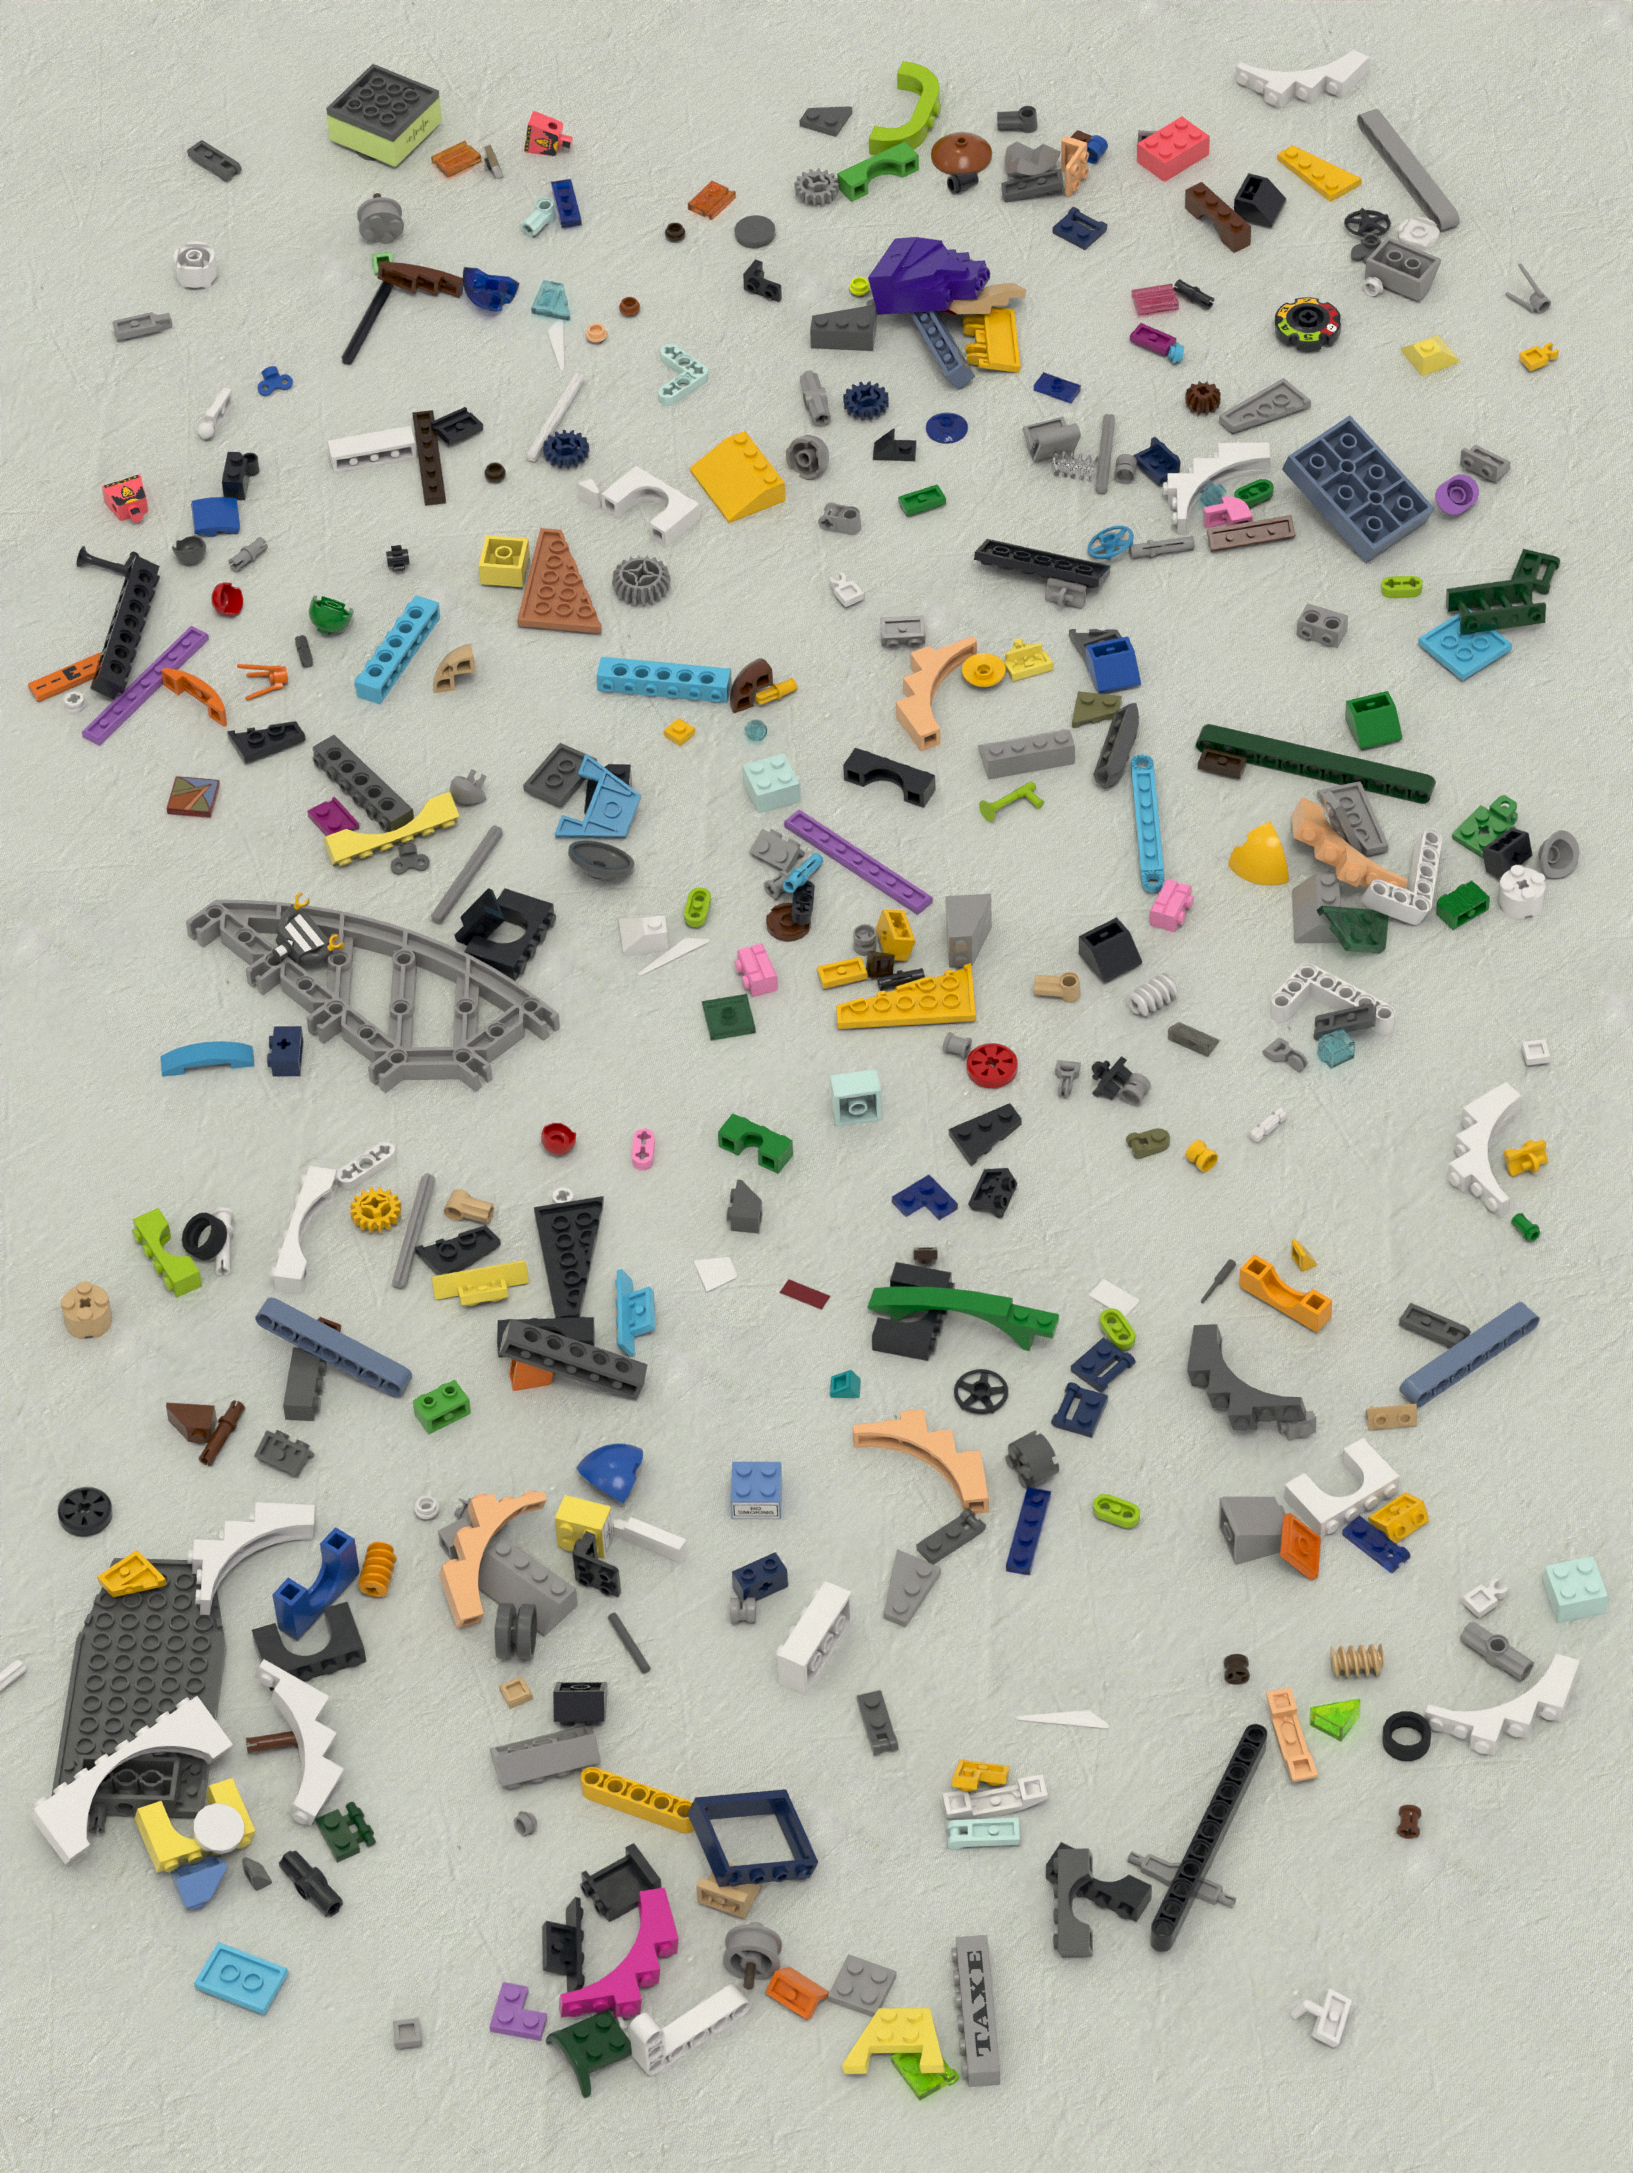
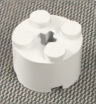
M199 241L185 243V247L181 249L179 247L175 250L173 258L179 285L184 288H209L217 276L214 250H211L208 244Z
M1521 865L1512 866L1511 870L1503 874L1500 880L1498 902L1502 907L1503 913L1519 920L1525 919V916H1537L1544 907L1545 876Z

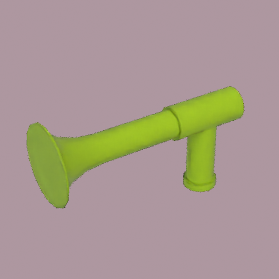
M1030 781L993 803H988L985 800L980 801L979 809L982 816L987 821L992 822L995 819L997 810L1023 796L1030 800L1037 809L1044 805V801L1033 793L1036 790V785Z

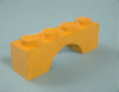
M1253 1254L1240 1268L1239 1287L1316 1333L1331 1319L1332 1300L1314 1289L1310 1292L1302 1293L1290 1288L1278 1276L1274 1265Z

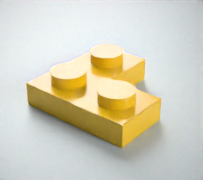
M959 1759L952 1777V1787H958L961 1791L977 1790L980 1781L987 1782V1784L992 1786L1006 1785L1010 1766Z

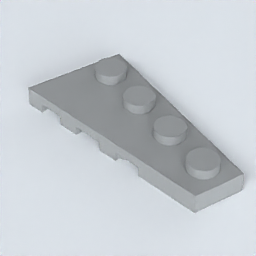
M1282 378L1219 415V422L1234 433L1311 407V400L1286 379Z

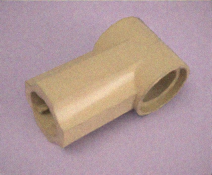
M1066 972L1061 976L1037 975L1034 981V995L1058 996L1065 1002H1075L1081 996L1079 977L1073 972Z
M455 1189L444 1208V1214L455 1221H460L464 1217L488 1224L493 1218L495 1207L493 1203L471 1198L470 1194L466 1191Z

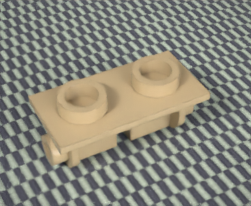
M1407 1403L1406 1405L1384 1407L1370 1406V1408L1366 1409L1368 1430L1417 1426V1405Z

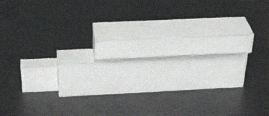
M630 1517L628 1522L621 1519H613L614 1536L682 1564L687 1558L686 1539L633 1517Z

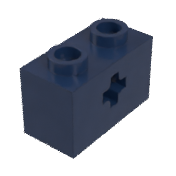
M274 1026L273 1036H269V1049L272 1052L267 1054V1066L272 1068L273 1077L301 1076L304 1044L302 1026Z
M774 1552L732 1571L733 1590L740 1600H746L748 1597H755L756 1601L788 1587L787 1568L777 1553Z

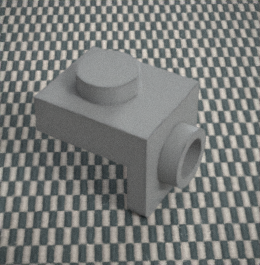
M1312 1410L1306 1413V1420L1277 1421V1426L1281 1433H1285L1288 1441L1307 1437L1316 1433V1416Z

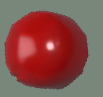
M219 583L212 592V606L221 615H236L240 613L243 607L242 591L240 588L231 586L232 583Z
M551 1123L544 1126L541 1133V1143L546 1151L554 1155H564L573 1149L576 1143V1133L572 1132L568 1126L562 1123Z

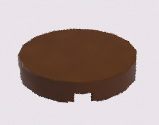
M792 903L776 905L767 914V930L777 940L785 942L796 941L806 936L811 929V921L808 924L802 925L791 920Z

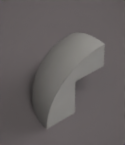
M1016 141L1007 147L1005 168L1008 173L1023 177L1044 173L1054 166L1061 152L1045 144L1032 149Z

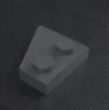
M852 107L808 108L799 120L800 127L837 137L852 115Z
M1076 629L1069 630L1070 639L1085 661L1086 645L1122 638L1118 630L1114 629L1103 631L1089 629V633H1076Z

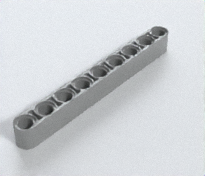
M1374 109L1359 114L1357 122L1360 130L1428 219L1437 224L1439 231L1459 225L1460 219L1457 210L1380 110Z

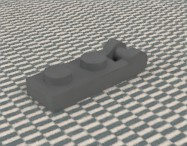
M203 140L187 150L190 158L218 174L225 182L230 180L233 174H238L242 171V167L237 161Z
M1371 1003L1318 1015L1315 1017L1314 1025L1316 1029H1314L1313 1037L1317 1041H1325L1329 1036L1375 1027L1376 1007Z
M1413 1303L1408 1305L1399 1319L1400 1326L1447 1345L1449 1349L1471 1333L1468 1327Z
M967 1508L959 1517L916 1544L917 1551L929 1563L934 1565L980 1535L985 1530L986 1524L980 1519L977 1520L975 1513ZM968 1524L970 1528L966 1530L964 1526Z
M878 1690L857 1695L858 1707L873 1755L881 1754L883 1750H898L897 1738L892 1728L882 1691Z

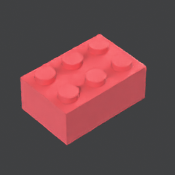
M1181 116L1137 143V163L1163 182H1166L1209 155L1210 136Z

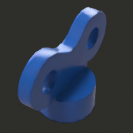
M271 366L261 372L264 381L258 384L257 389L260 395L269 396L275 389H290L293 385V379L286 374L280 376L277 367ZM286 380L288 381V383L283 384L282 381ZM266 386L268 390H263L262 388Z

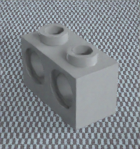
M1307 603L1297 622V636L1338 648L1347 632L1348 615Z

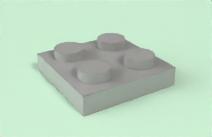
M848 1954L828 1994V2001L873 2017L877 2010L882 2008L897 1977L896 1971Z

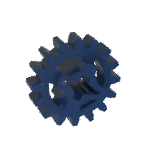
M868 381L867 385H864L862 382H859V386L852 384V389H846V394H843L844 409H847L848 415L853 413V418L861 416V420H864L865 417L873 420L874 415L880 417V412L885 413L886 407H889L888 392H885V387L879 388L878 383L871 385V381Z
M563 430L562 434L556 431L554 437L549 435L548 441H544L543 453L546 461H551V466L558 464V468L561 469L565 465L567 469H570V465L578 467V462L584 463V458L589 457L587 438L582 437V433L575 435L574 430H571L570 433Z

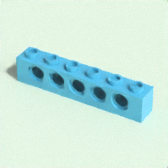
M415 595L413 600L406 605L404 613L401 617L397 618L392 630L387 632L381 646L376 648L374 656L366 662L362 673L357 675L354 686L356 687L358 698L381 705L439 621V602Z
M601 657L596 675L598 691L728 703L732 685L730 668Z

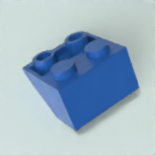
M1128 636L1086 645V665L1099 694L1141 685L1135 651Z

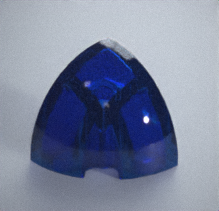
M464 267V290L468 298L476 306L488 311L497 312L502 310L504 304H509L514 299L520 284L509 276L488 275L478 268Z

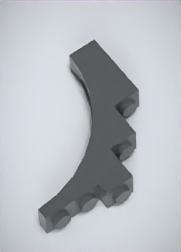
M1217 1324L1194 1325L1187 1367L1192 1386L1208 1385L1207 1394L1212 1408L1229 1407L1228 1418L1233 1430H1257L1258 1422L1306 1420L1307 1411L1302 1397H1288L1265 1393L1246 1384L1228 1368L1223 1359L1222 1336Z

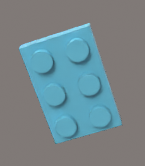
M218 1942L194 1982V1986L197 1990L265 2015L288 1976V1969Z

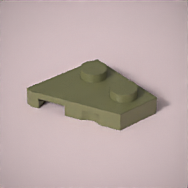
M1078 691L1072 728H1079L1080 723L1088 721L1095 724L1103 720H1112L1115 711L1121 708L1122 696Z

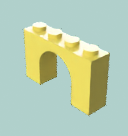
M233 1778L209 1785L206 1793L209 1805L215 1803L226 1804L234 1808L241 1815L244 1822V1835L237 1848L240 1849L248 1846L253 1840L255 1829ZM162 1801L137 1809L135 1822L157 1873L164 1870L165 1872L174 1871L180 1865L188 1862L189 1864L198 1863L204 1857L210 1855H222L203 1850L196 1843L195 1839L180 1835L171 1825Z

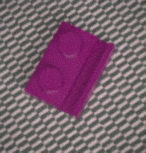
M335 796L332 797L331 801H325L307 811L308 817L325 836L345 829L351 831L359 829L357 820Z

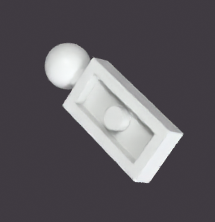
M223 388L220 394L215 397L210 409H207L205 413V420L207 422L201 423L197 429L201 438H211L234 405L232 389Z

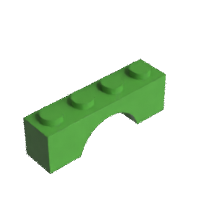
M906 142L898 144L837 173L839 190L851 202L868 194V184L875 177L895 175L903 178L918 171L919 155Z

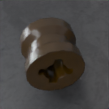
M1231 1654L1224 1659L1223 1664L1226 1669L1224 1677L1226 1682L1239 1685L1249 1680L1250 1673L1247 1669L1249 1660L1245 1655Z

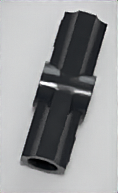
M297 1851L285 1853L279 1861V1867L294 1882V1886L300 1896L305 1900L310 1899L325 1917H332L338 1913L343 1905V1900L328 1885L327 1879L321 1870L317 1867L312 1868Z

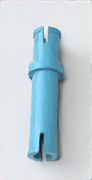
M813 853L799 868L791 871L789 877L783 882V889L788 893H793L797 887L804 885L807 882V878L823 864V857L818 853Z

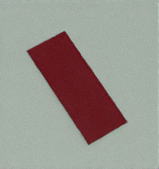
M788 1279L780 1291L784 1295L821 1310L830 1298V1295Z

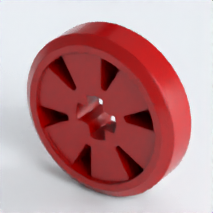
M987 1043L973 1049L967 1058V1074L975 1084L985 1088H999L1009 1084L1015 1078L1018 1071V1060L1015 1053L1002 1044Z

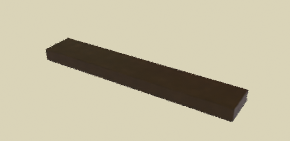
M433 410L412 412L425 506L445 504L446 497L437 434L435 429H431V422L435 420Z

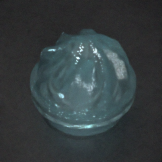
M759 719L747 722L744 728L745 735L752 741H761L767 734V726Z

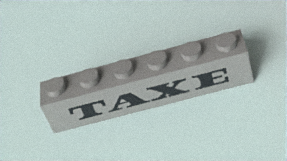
M987 1935L956 1937V1947L951 1948L952 1963H957L958 1970H953L954 1986L960 1987V1992L955 1993L956 2008L962 2009V2015H957L958 2031H964V2038H959L960 2054H966V2061H961L962 2076L968 2077L969 2087L1000 2085V2065Z

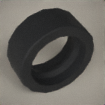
M206 1212L199 1213L193 1216L186 1224L181 1239L182 1246L187 1253L196 1258L209 1260L217 1256L222 1250L227 1239V1228L225 1223L219 1218ZM211 1225V1232L207 1241L198 1247L201 1233L206 1227Z
M1412 1711L1395 1713L1386 1720L1383 1726V1747L1390 1756L1400 1761L1420 1759L1427 1753L1430 1747L1431 1727L1428 1721L1418 1713ZM1401 1727H1410L1417 1730L1422 1735V1739L1413 1745H1402L1392 1739V1732Z

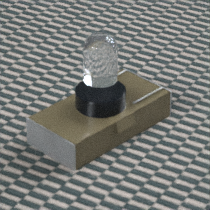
M489 144L484 147L485 154L488 157L484 160L488 169H492L496 178L499 179L503 177L492 146ZM483 162L473 166L472 170L474 173L485 170Z

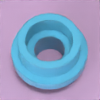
M1177 342L1174 346H1170L1168 358L1171 359V363H1181L1184 346Z

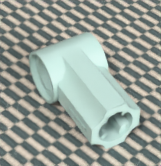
M543 197L536 201V208L520 224L521 230L527 236H535L545 225L552 224L555 221L553 200Z

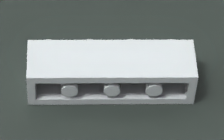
M411 426L327 441L334 473L417 458L416 444Z

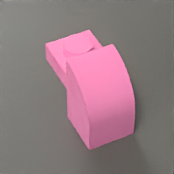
M1221 497V504L1204 507L1203 524L1205 528L1253 521L1248 505L1236 497Z

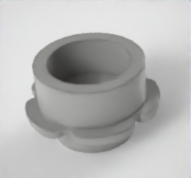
M521 1811L514 1818V1826L521 1835H531L536 1830L537 1820L532 1813Z

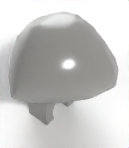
M471 769L467 778L455 776L450 784V793L453 800L460 804H474L485 800L486 796L481 788L487 776L481 774L480 779L475 781L474 775L477 771Z

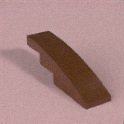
M382 261L379 263V280L414 294L418 289L436 296L440 291L460 298L463 294L464 278L424 266Z

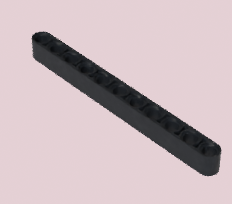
M1251 1724L1245 1729L1152 1922L1150 1945L1156 1951L1165 1952L1173 1946L1263 1758L1268 1733L1266 1728L1260 1724Z

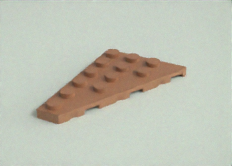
M540 528L517 619L518 626L601 633L602 624L598 620L596 610L592 605L588 591L584 587L583 579L578 572L574 558L571 556L562 530Z

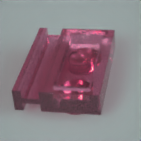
M1172 284L1131 290V296L1134 300L1138 316L1179 309V302Z

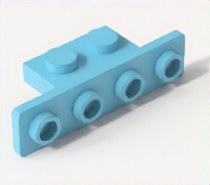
M623 1269L617 1270V1280H615L617 1288L616 1306L618 1308V1317L616 1318L618 1326L617 1344L621 1350H624L631 1357L635 1355L634 1337L655 1330L654 1291L650 1287H646L633 1292L632 1279Z

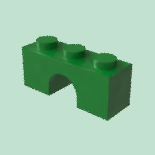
M732 1113L718 1131V1144L720 1148L739 1156L745 1148L757 1147L759 1148L758 1165L777 1174L781 1172L793 1156V1140L785 1135L777 1134L765 1126L755 1124L745 1117Z

